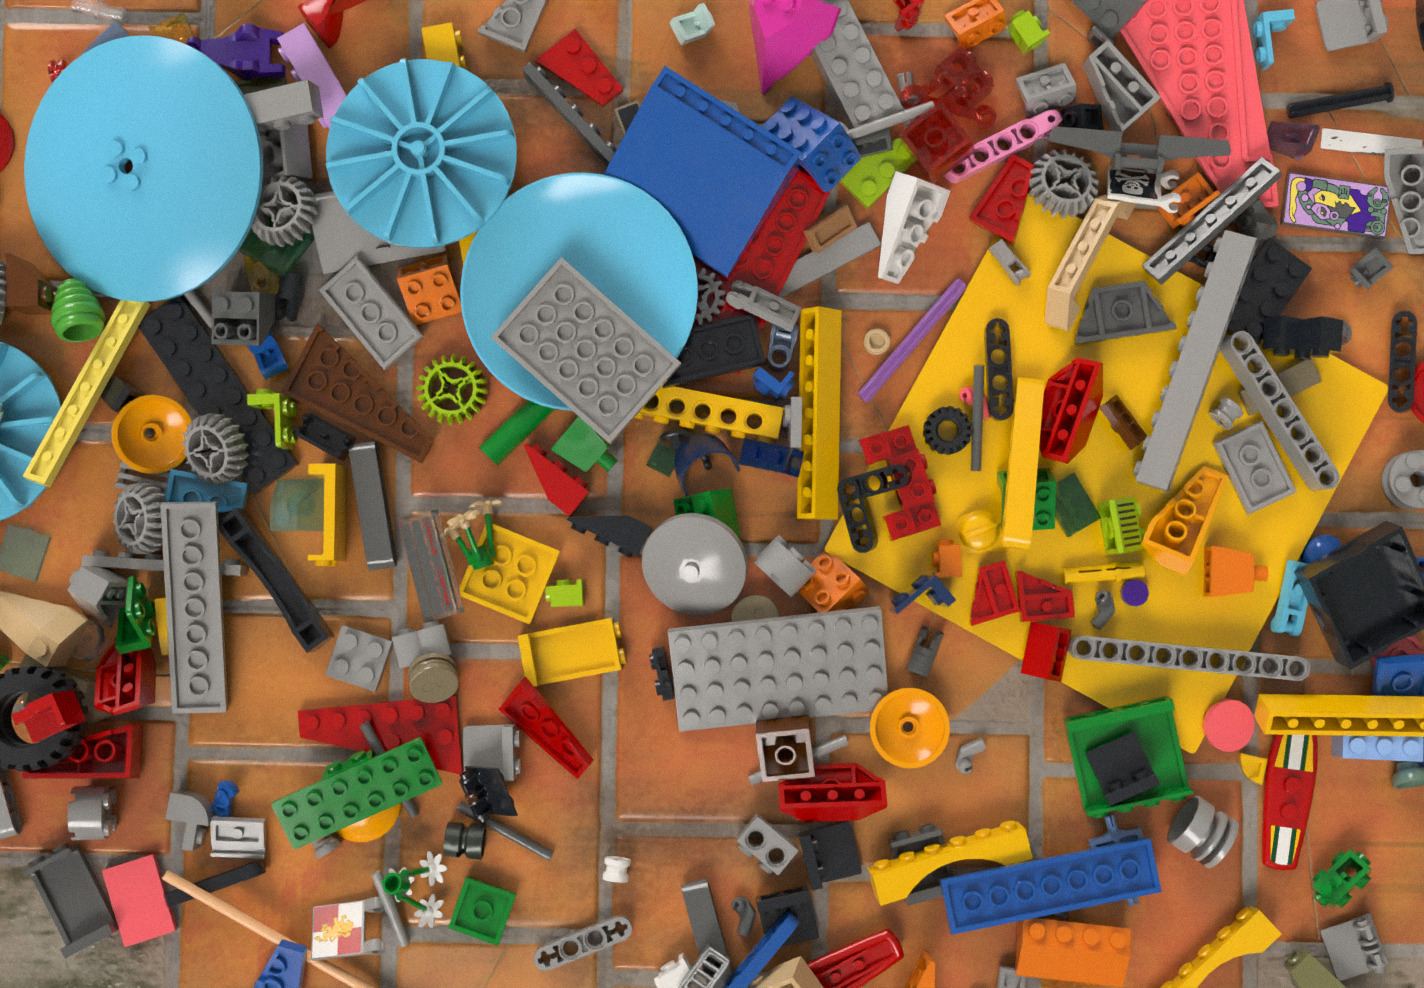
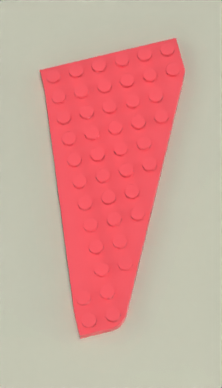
M1148 0L1119 34L1151 87L1160 95L1161 98L1159 100L1183 137L1229 141L1230 155L1195 157L1215 191L1219 190L1222 194L1261 157L1274 165L1269 147L1244 0ZM1277 181L1258 198L1265 209L1278 207Z

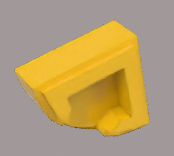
M1239 752V766L1243 774L1252 782L1262 785L1268 759Z

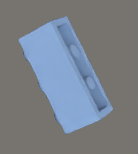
M1332 735L1331 755L1347 759L1423 762L1424 737Z

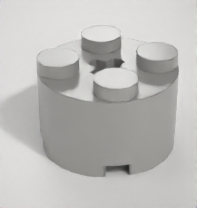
M777 535L760 553L754 563L792 597L817 570L806 560L801 563L804 557L793 547L787 550L789 544L780 535Z
M109 785L74 786L70 794H75L74 802H68L67 813L68 830L75 833L71 840L108 839L111 831H116L117 815H112V804L117 802L116 788H110Z

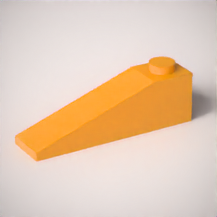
M1203 466L1184 485L1181 491L1150 521L1141 545L1161 566L1186 576L1194 563L1228 475Z

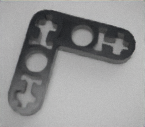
M891 465L846 478L838 484V496L851 544L857 552H870L878 544V536L867 497L909 485L912 480V472L907 465ZM897 471L898 473L903 472L904 477L900 481L893 480L888 482L887 476L895 475ZM873 475L877 476L880 480L878 490H872L869 486V478ZM849 485L855 486L856 491L852 492V494L846 492V488ZM859 499L860 503L849 505L850 501ZM854 508L862 510L864 517L861 522H856L853 519L852 511ZM864 525L867 527L866 529L856 531V527ZM863 536L869 537L870 542L866 543V545L860 543V539Z

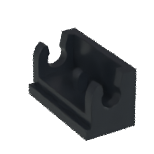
M312 413L309 415L304 414L302 416L303 423L300 427H295L292 434L344 461L349 453V445L354 444L357 438Z

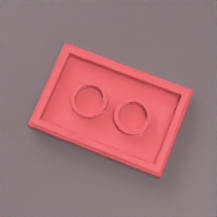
M156 853L102 870L124 947L178 930L172 907L167 908L163 896L167 893L164 880H162L163 876Z

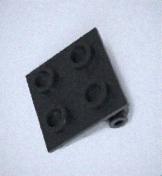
M464 767L466 771L459 774V783L462 786L465 797L470 798L468 804L472 805L470 808L475 819H478L479 822H484L489 819L488 814L518 815L514 807V800L509 795L505 785V778L499 768Z

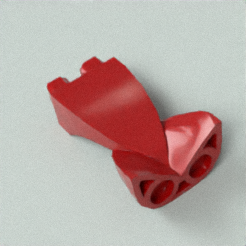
M307 0L301 3L298 9L309 26L330 49L339 39L344 10L367 0Z

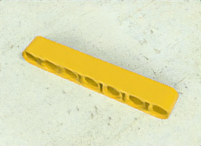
M1017 377L1001 547L1029 550L1031 545L1044 394V380L1024 377Z

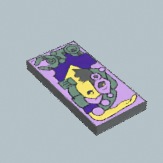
M1289 172L1285 178L1280 225L1384 239L1387 233L1391 197L1387 186Z

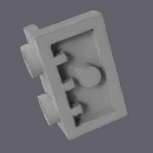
M1065 63L1016 78V87L1025 103V114L1027 117L1075 102L1076 83Z

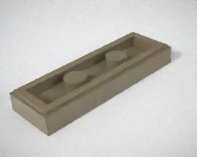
M1312 359L1304 360L1276 373L1290 397L1322 382ZM1263 384L1262 390L1267 395L1268 388ZM1245 389L1237 392L1249 416L1259 412Z

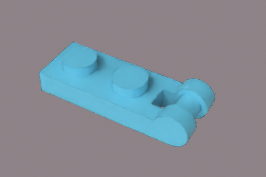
M1287 560L1276 615L1270 623L1272 632H1287L1288 635L1295 637L1301 634L1308 601L1294 572L1306 566L1307 563ZM1289 614H1292L1291 620L1288 622Z

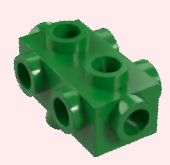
M1351 849L1346 853L1343 851L1339 852L1331 861L1333 866L1327 872L1322 869L1312 879L1314 882L1312 890L1315 892L1312 896L1324 908L1327 905L1332 909L1336 905L1340 908L1344 907L1352 898L1349 893L1356 886L1361 890L1372 879L1369 876L1372 869L1369 866L1371 862L1361 852L1354 853ZM1352 867L1356 870V874L1348 876L1345 872L1346 869Z

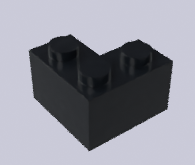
M1280 315L1265 318L1262 349L1273 351L1274 356L1287 357L1289 354L1294 355L1296 360H1311V356L1315 358H1329V354L1341 352L1344 320L1324 316L1300 319Z

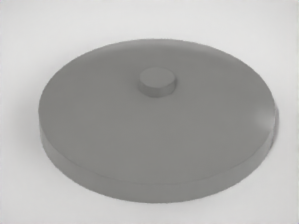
M685 513L665 520L652 532L643 550L642 570L650 590L663 604L684 614L708 615L726 608L737 598L747 577L748 561L742 542L730 527L708 515Z

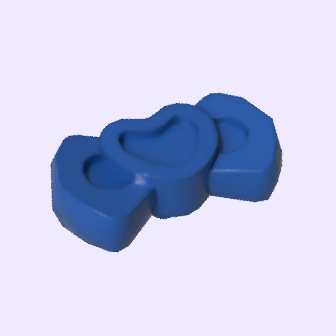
M224 780L218 784L216 797L213 799L214 803L211 807L220 817H228L233 813L231 803L234 802V796L239 793V789L234 782Z

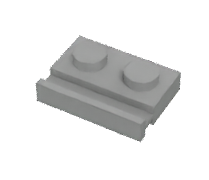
M213 816L210 820L211 857L264 859L267 855L266 818Z

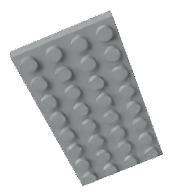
M880 606L668 629L679 732L756 724V721L809 715V718L868 712L873 711L877 703L888 694Z

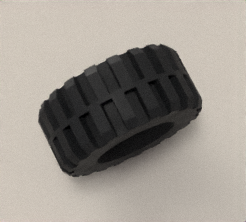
M25 666L5 670V673L0 674L1 768L26 772L56 765L75 751L73 746L79 745L84 737L80 732L87 730L88 721L79 723L34 744L21 739L12 725L11 714L14 704L22 694L27 692L35 693L42 698L51 693L73 690L83 714H88V706H83L81 702L82 699H85L83 692L75 690L77 683L72 678L65 679L66 673L60 670H52L51 667Z

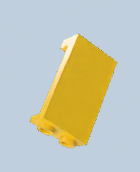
M309 464V475L324 478L323 554L308 555V560L315 561V566H338V561H346L347 467L338 464Z
M613 618L518 635L524 675L535 687L622 670V664H626L624 648L619 649L617 638H621L619 622L614 623Z

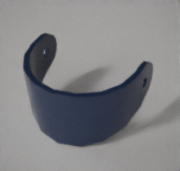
M705 433L692 435L681 443L675 453L674 469L677 480L686 497L688 492L685 488L684 478L687 469L694 461L710 453L726 454L730 456L736 470L740 471L737 460L726 444L714 435Z

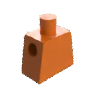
M1204 546L1203 596L1216 597L1253 592L1254 581L1266 582L1268 580V567L1254 565L1255 557L1252 553L1219 546Z

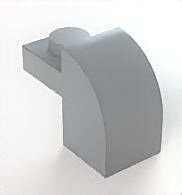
M176 790L170 792L166 819L186 823L182 849L193 851L204 844L207 834L204 826H209L210 820L216 815L211 807V802L205 796L196 792Z

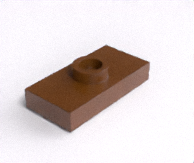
M1117 394L1099 407L1110 422L1112 429L1119 434L1130 450L1145 440L1146 433Z

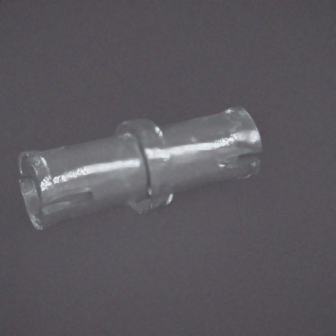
M72 0L71 2L73 13L92 16L98 21L105 19L113 22L117 21L125 25L128 19L127 8L106 4L104 0Z

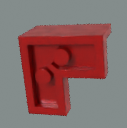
M73 690L48 694L26 704L27 708L11 714L15 725L25 723L33 743L86 721Z

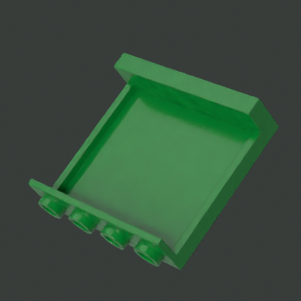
M1164 696L1063 718L1083 811L1087 816L1101 818L1107 816V812L1110 811L1129 812L1134 810V806L1144 804L1145 807H1153L1159 805L1162 800L1181 801L1187 798L1186 795L1194 794L1188 785L1172 712L1175 710L1171 698ZM1134 732L1160 784L1110 806L1085 753L1127 733Z

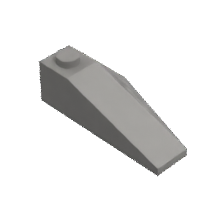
M1424 146L1385 149L1384 179L1408 254H1424Z

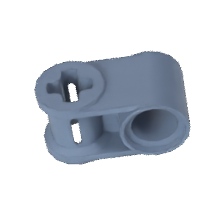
M775 324L772 325L767 355V365L772 371L782 372L788 368L793 347H795L799 324H795L792 332ZM775 353H781L785 356L786 361L783 364H776L773 362L772 356Z

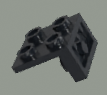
M1134 732L1127 733L1085 753L1110 806L1160 784Z
M849 821L798 833L812 891L823 888L822 883L862 873Z
M807 885L756 897L764 936L785 912L790 911L799 919V924L781 947L819 938Z

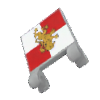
M380 897L313 907L311 960L316 961L364 954H383L385 944L380 939H371L365 942L366 912L380 913L385 911Z

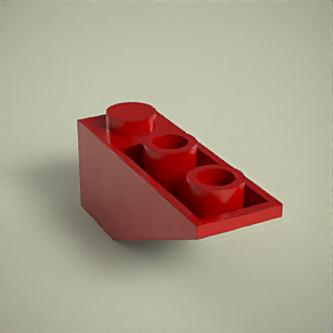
M526 443L524 448L548 500L569 517L573 516L590 494L586 490L588 484L577 475L574 479L565 473L568 468L555 459L552 463L546 459L545 455L547 452L536 443L532 447Z

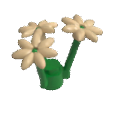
M487 500L485 503L477 501L469 506V508L482 509V514L485 515L488 549H486L485 545L477 546L470 528L472 525L470 520L477 518L476 515L480 514L479 510H469L464 515L457 514L456 517L447 521L449 528H445L444 532L438 535V539L445 540L451 536L453 541L456 540L466 556L469 566L472 565L474 571L494 564L492 557L497 555L493 543L491 514H493L495 506H504L501 500ZM461 529H465L472 547L470 551L461 538Z

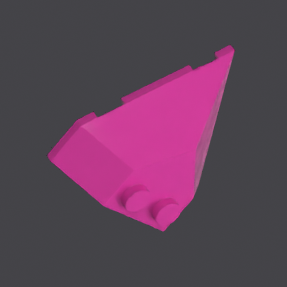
M819 0L749 1L762 95L772 89L771 86L779 78L783 79L813 52L812 49L822 40L826 41L833 34L841 8Z

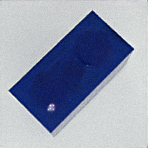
M744 438L738 464L798 478L804 452L787 446Z

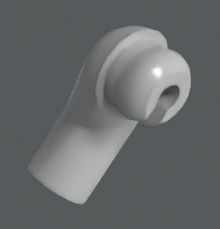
M981 737L959 748L955 766L962 774H969L973 769L971 765L974 755L986 750L985 743Z

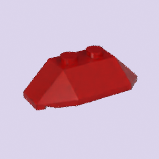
M1076 357L1071 361L1072 363L1048 379L1043 394L1039 443L1040 453L1043 458L1068 464L1086 446L1103 398V364L1101 362Z
M115 637V642L106 651L96 668L94 707L99 711L119 715L155 703L156 661L151 647L119 654L115 648Z
M857 763L814 764L815 777L783 780L778 784L780 811L804 822L856 821L881 811L888 806L885 780L880 777L878 778Z

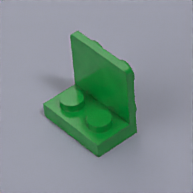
M1050 468L1037 469L1032 531L1054 529L1056 480ZM1007 471L997 472V483L1002 492L1001 529L1003 526Z

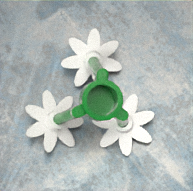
M431 851L427 852V860H420L423 868L407 870L406 867H403L399 873L390 868L389 874L385 876L381 884L387 894L395 895L397 902L404 901L419 909L414 914L416 917H421L418 924L419 927H423L428 923L429 927L433 928L435 918L443 917V913L439 909L444 905V901L439 900L436 902L435 894L431 895L428 902L424 899L418 902L407 896L412 895L410 885L415 880L414 877L410 876L421 874V878L429 876L430 886H433L436 880L440 883L444 882L441 872L446 871L448 868L446 865L440 864L443 856L438 854L434 857Z

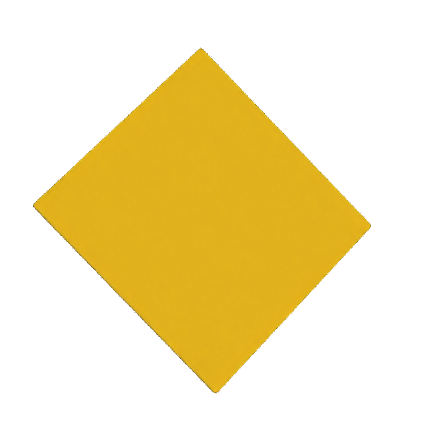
M1029 193L1015 244L1013 246L1008 242L1006 243L1029 270L1031 277H1025L1020 281L1019 286H1015L990 251H986L888 430L891 431L909 425L916 448L920 454L924 453L928 463V469H925L927 477L933 480L937 494L933 495L935 499L933 501L941 526L890 541V534L883 516L901 510L896 492L892 490L867 497L878 536V544L874 550L860 553L853 548L844 514H842L824 547L825 552L831 556L835 554L843 563L898 593H909L913 589L911 584L921 575L929 576L932 573H937V567L932 566V552L936 551L937 541L953 540V545H956L953 538V528L961 516L986 506L997 505L1002 507V492L997 483V472L1008 470L1012 415L1004 421H995L991 417L983 419L981 471H971V440L961 451L951 455H941L937 451L930 449L929 444H926L924 441L926 440L925 436H923L924 422H926L927 417L940 407L954 406L953 408L955 409L960 408L961 412L966 413L969 416L968 420L972 422L973 406L961 401L959 392L964 387H973L974 365H984V394L987 399L984 329L992 319H1003L1009 325L1013 402L1017 377L1044 380L1045 390L1048 379L1072 363L1071 361L1076 357L1093 360L1103 364V398L1100 406L1117 394L1146 435L1151 436L1154 430V426H1151L1152 418L1156 410H1161L1163 401H1160L1164 386L1169 387L1172 379L1169 376L1173 361L1178 362L1181 352L1178 351V346L1182 336L1187 337L1190 327L1187 326V321L1191 311L1196 312L1199 302L1195 301L1200 286L1205 287L1204 285L1178 271L1161 285L1145 272L1142 267L1151 258L1150 256L1108 234L1074 297L1075 302L1080 307V311L1070 330L1065 331L1046 325L1047 288L1083 220L1078 217L1071 218L1069 215L1061 219L1059 213L1051 218V211L1047 210L1042 213L1043 206L1041 204L1034 205L1036 197H1029ZM995 236L989 248L1000 241L1001 238ZM1014 263L1010 266V269L1014 273L1018 270V267ZM1145 281L1151 289L1153 297L1159 300L1164 307L1163 311L1171 322L1174 321L1177 327L1173 331L1074 345L1078 326L1092 288ZM995 324L994 328L990 329V333H995L996 341L994 343L990 342V346L998 344L1005 346L1004 341L999 343V335L1003 333V329H999L998 325ZM1234 339V347L1239 350V343ZM1263 340L1258 345L1275 374L1304 361L1296 360L1294 355L1290 354L1287 357L1274 356L1273 351L1262 349ZM994 350L991 353V360L996 364H1002L1005 361V354L1001 350ZM1220 350L1169 493L1136 482L1137 476H1134L1133 472L1137 461H1142L1146 451H1143L1142 447L1145 440L1130 450L1119 434L1112 429L1110 422L1099 408L1086 446L1068 464L1043 458L1039 449L1037 469L1050 468L1056 480L1055 528L1033 530L1029 550L1001 546L977 554H970L961 550L962 577L938 578L955 597L956 601L949 607L935 606L925 593L928 592L926 590L914 602L1023 661L1031 621L1020 622L1019 612L970 626L969 623L978 568L1005 560L1017 600L1015 571H1023L1026 574L1072 591L1074 618L1032 621L1072 630L1070 639L1074 636L1082 635L1249 652L1280 595L1287 560L1298 561L1337 486L1320 491H1313L1308 488L1260 412L1248 415L1237 393L1243 390L1244 387ZM1329 354V358H1315L1311 356L1322 382L1291 396V399L1338 470L1341 480L1386 396L1388 386ZM1248 362V368L1253 373L1254 367L1251 362ZM995 376L992 380V385L997 390H1003L1006 387V380L1002 376ZM993 394V399L999 398V404L994 407V411H998L999 416H1002L1007 411V407L1002 406V398H1007V394ZM1222 397L1231 399L1243 411V415L1233 421V426L1230 430L1220 427L1209 416V412L1219 406V401ZM1277 406V414L1281 417L1282 410ZM943 421L939 424L938 434L943 440L951 441L957 436V426L953 422ZM1259 421H1263L1297 491L1296 493L1251 514H1246L1228 477L1194 563L1186 576L1161 566L1145 548L1127 553L1106 555L1097 503L1134 497L1135 502L1139 503L1141 509V517L1138 518L1139 526L1146 533L1150 521L1181 491L1184 485L1203 466L1227 475L1212 443ZM1292 428V430H1291V435H1292V437L1295 439V438H1296V432H1295V430ZM1306 450L1305 457L1310 461V454ZM886 461L869 465L865 473L887 467ZM1321 473L1320 481L1324 483V475ZM874 475L869 478V486L872 490H878L880 487V480ZM887 476L888 482L892 481L891 477ZM859 499L850 501L849 505L860 503ZM854 508L852 511V517L856 522H861L864 517L862 510L859 508ZM866 525L856 527V531L866 529L867 527ZM863 536L860 539L861 544L866 545V543L870 542L869 537ZM1204 546H1219L1254 554V565L1268 567V580L1266 582L1254 581L1253 592L1216 597L1203 596ZM1113 561H1119L1120 564L1143 561L1145 566L1144 578L1121 579V582L1116 583L1113 580L1064 585L1062 579V568L1109 565ZM1129 580L1144 582L1149 591L1148 599L1140 606L1127 605L1120 596L1122 585ZM1100 590H1106L1112 594L1115 613L1105 626L1098 630L1090 623L1098 613L1095 595ZM1083 640L1079 641L1076 645V651L1082 655L1087 650V644ZM1107 643L1103 647V654L1106 657H1110L1114 650L1113 646ZM1136 645L1131 647L1129 651L1131 659L1135 660L1140 654V650ZM1160 648L1156 653V659L1161 663L1166 658V652L1163 648ZM1067 651L1061 683L1107 708L1168 696L1173 700L1175 710L1172 712L1180 748L1189 753H1195L1205 736L1203 720L1208 708L1225 698L1237 675L1081 660L1073 658ZM1186 651L1183 654V662L1188 665L1192 661L1190 651ZM1215 653L1209 659L1210 665L1214 668L1219 662V658ZM1242 656L1236 660V666L1239 670L1245 661Z

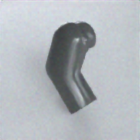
M1100 590L1095 595L1098 613L1090 623L1098 630H1101L1115 613L1112 594L1106 590Z
M739 896L732 901V909L736 910L741 918L737 933L749 936L756 917V911L746 897Z

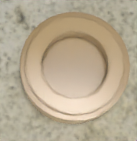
M872 329L865 335L863 345L869 354L875 356L882 355L889 348L890 338L884 330Z

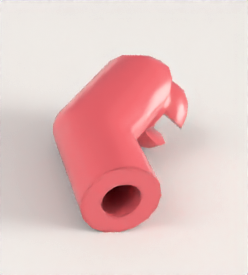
M964 387L959 392V398L973 406V387ZM984 394L983 419H987L991 416L986 395Z

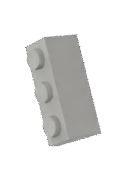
M297 123L290 125V128L287 130H267L266 134L260 136L263 153V182L270 184L272 177L279 180L281 175L288 178L291 176L295 177L301 182L313 179L308 125Z

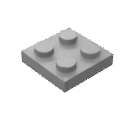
M342 625L325 675L376 692L390 655L393 641Z

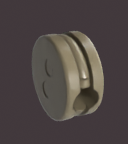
M754 594L745 596L736 603L732 610L731 622L780 617V614L772 600L763 595Z
M441 653L425 654L415 659L409 666L408 680L410 692L416 699L422 702L437 703L450 698L458 689L457 666L454 660L447 655Z

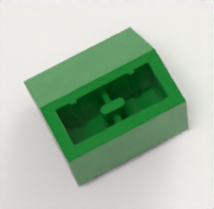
M732 488L707 491L673 500L676 515L698 513L711 516L730 527L741 540Z

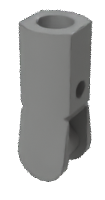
M1001 239L988 249L1015 286H1019L1020 281L1025 277H1031L1029 270L1017 258L1004 239ZM1015 263L1018 270L1013 273L1010 266Z

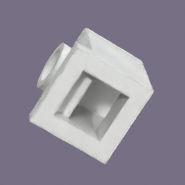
M684 952L679 955L677 963L672 960L660 968L662 972L654 978L657 988L679 987L692 967Z

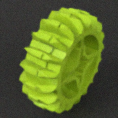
M452 354L450 362L443 355L441 356L442 364H439L435 359L432 360V364L435 367L433 370L427 366L424 367V370L429 374L427 377L419 376V379L425 382V385H417V390L425 393L417 398L419 401L427 400L421 408L424 411L431 409L428 414L430 418H434L438 414L437 421L439 423H443L447 417L448 425H453L454 418L456 417L458 423L463 424V415L472 420L473 415L470 411L474 410L479 414L481 410L476 406L477 403L486 404V400L480 398V394L486 395L488 390L480 388V386L487 384V380L485 378L478 379L482 376L483 371L481 369L474 371L477 365L474 361L467 365V357L463 356L458 363L456 354ZM457 369L466 372L468 375L464 378L451 379L446 371ZM439 376L442 387L436 393V396L433 397V385ZM447 381L455 387L458 386V389H455L458 391L456 393L458 398L447 393L449 391ZM472 383V396L466 404L463 393L469 387V384ZM453 400L460 409L444 410L439 408L437 404Z

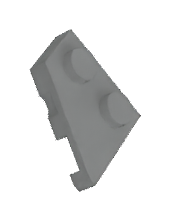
M791 397L789 405H785L782 416V427H787V438L790 448H801L802 397Z

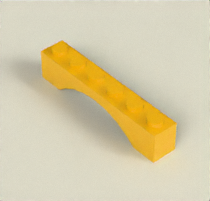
M1006 821L1001 823L1000 827L991 830L989 828L977 830L975 835L968 837L957 836L950 839V842L942 845L931 844L926 846L924 850L916 853L910 851L899 855V858L890 861L888 859L876 861L873 864L874 866L867 867L874 896L880 906L905 899L926 875L941 866L959 860L985 859L1006 866L1031 860L1033 856L1026 829L1018 821Z
M1252 905L1249 908L1245 907L1238 912L1236 920L1230 926L1223 927L1217 933V938L1211 944L1204 945L1198 951V956L1191 963L1188 962L1179 969V975L1176 978L1165 982L1160 988H1198L1206 976L1222 963L1234 957L1250 953H1263L1281 935V932L1259 909Z

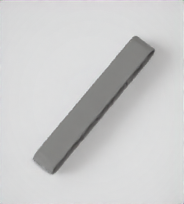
M1239 331L1224 337L1220 348L1221 353L1305 484L1313 491L1336 487L1340 480L1338 470L1252 336L1245 331ZM1234 339L1239 343V350L1234 347ZM1248 362H1251L1254 367L1253 373L1248 368ZM1263 384L1268 388L1267 395L1262 390ZM1277 406L1282 410L1281 417L1277 414ZM1292 428H1293V429L1295 430V432H1296V438H1295V439H1294V438L1292 437V435H1291V430H1292ZM1306 450L1310 454V461L1305 457ZM1321 473L1324 475V483L1320 481Z

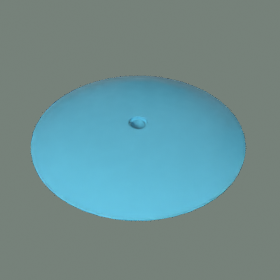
M567 173L554 175L533 182L510 195L504 200L494 216L476 233L466 255L460 285V301L465 328L473 348L487 369L503 385L521 397L542 406L572 411L490 338L561 257L676 359L685 346L695 319L698 300V280L693 255L686 237L670 213L657 200L638 187L618 178L602 174Z

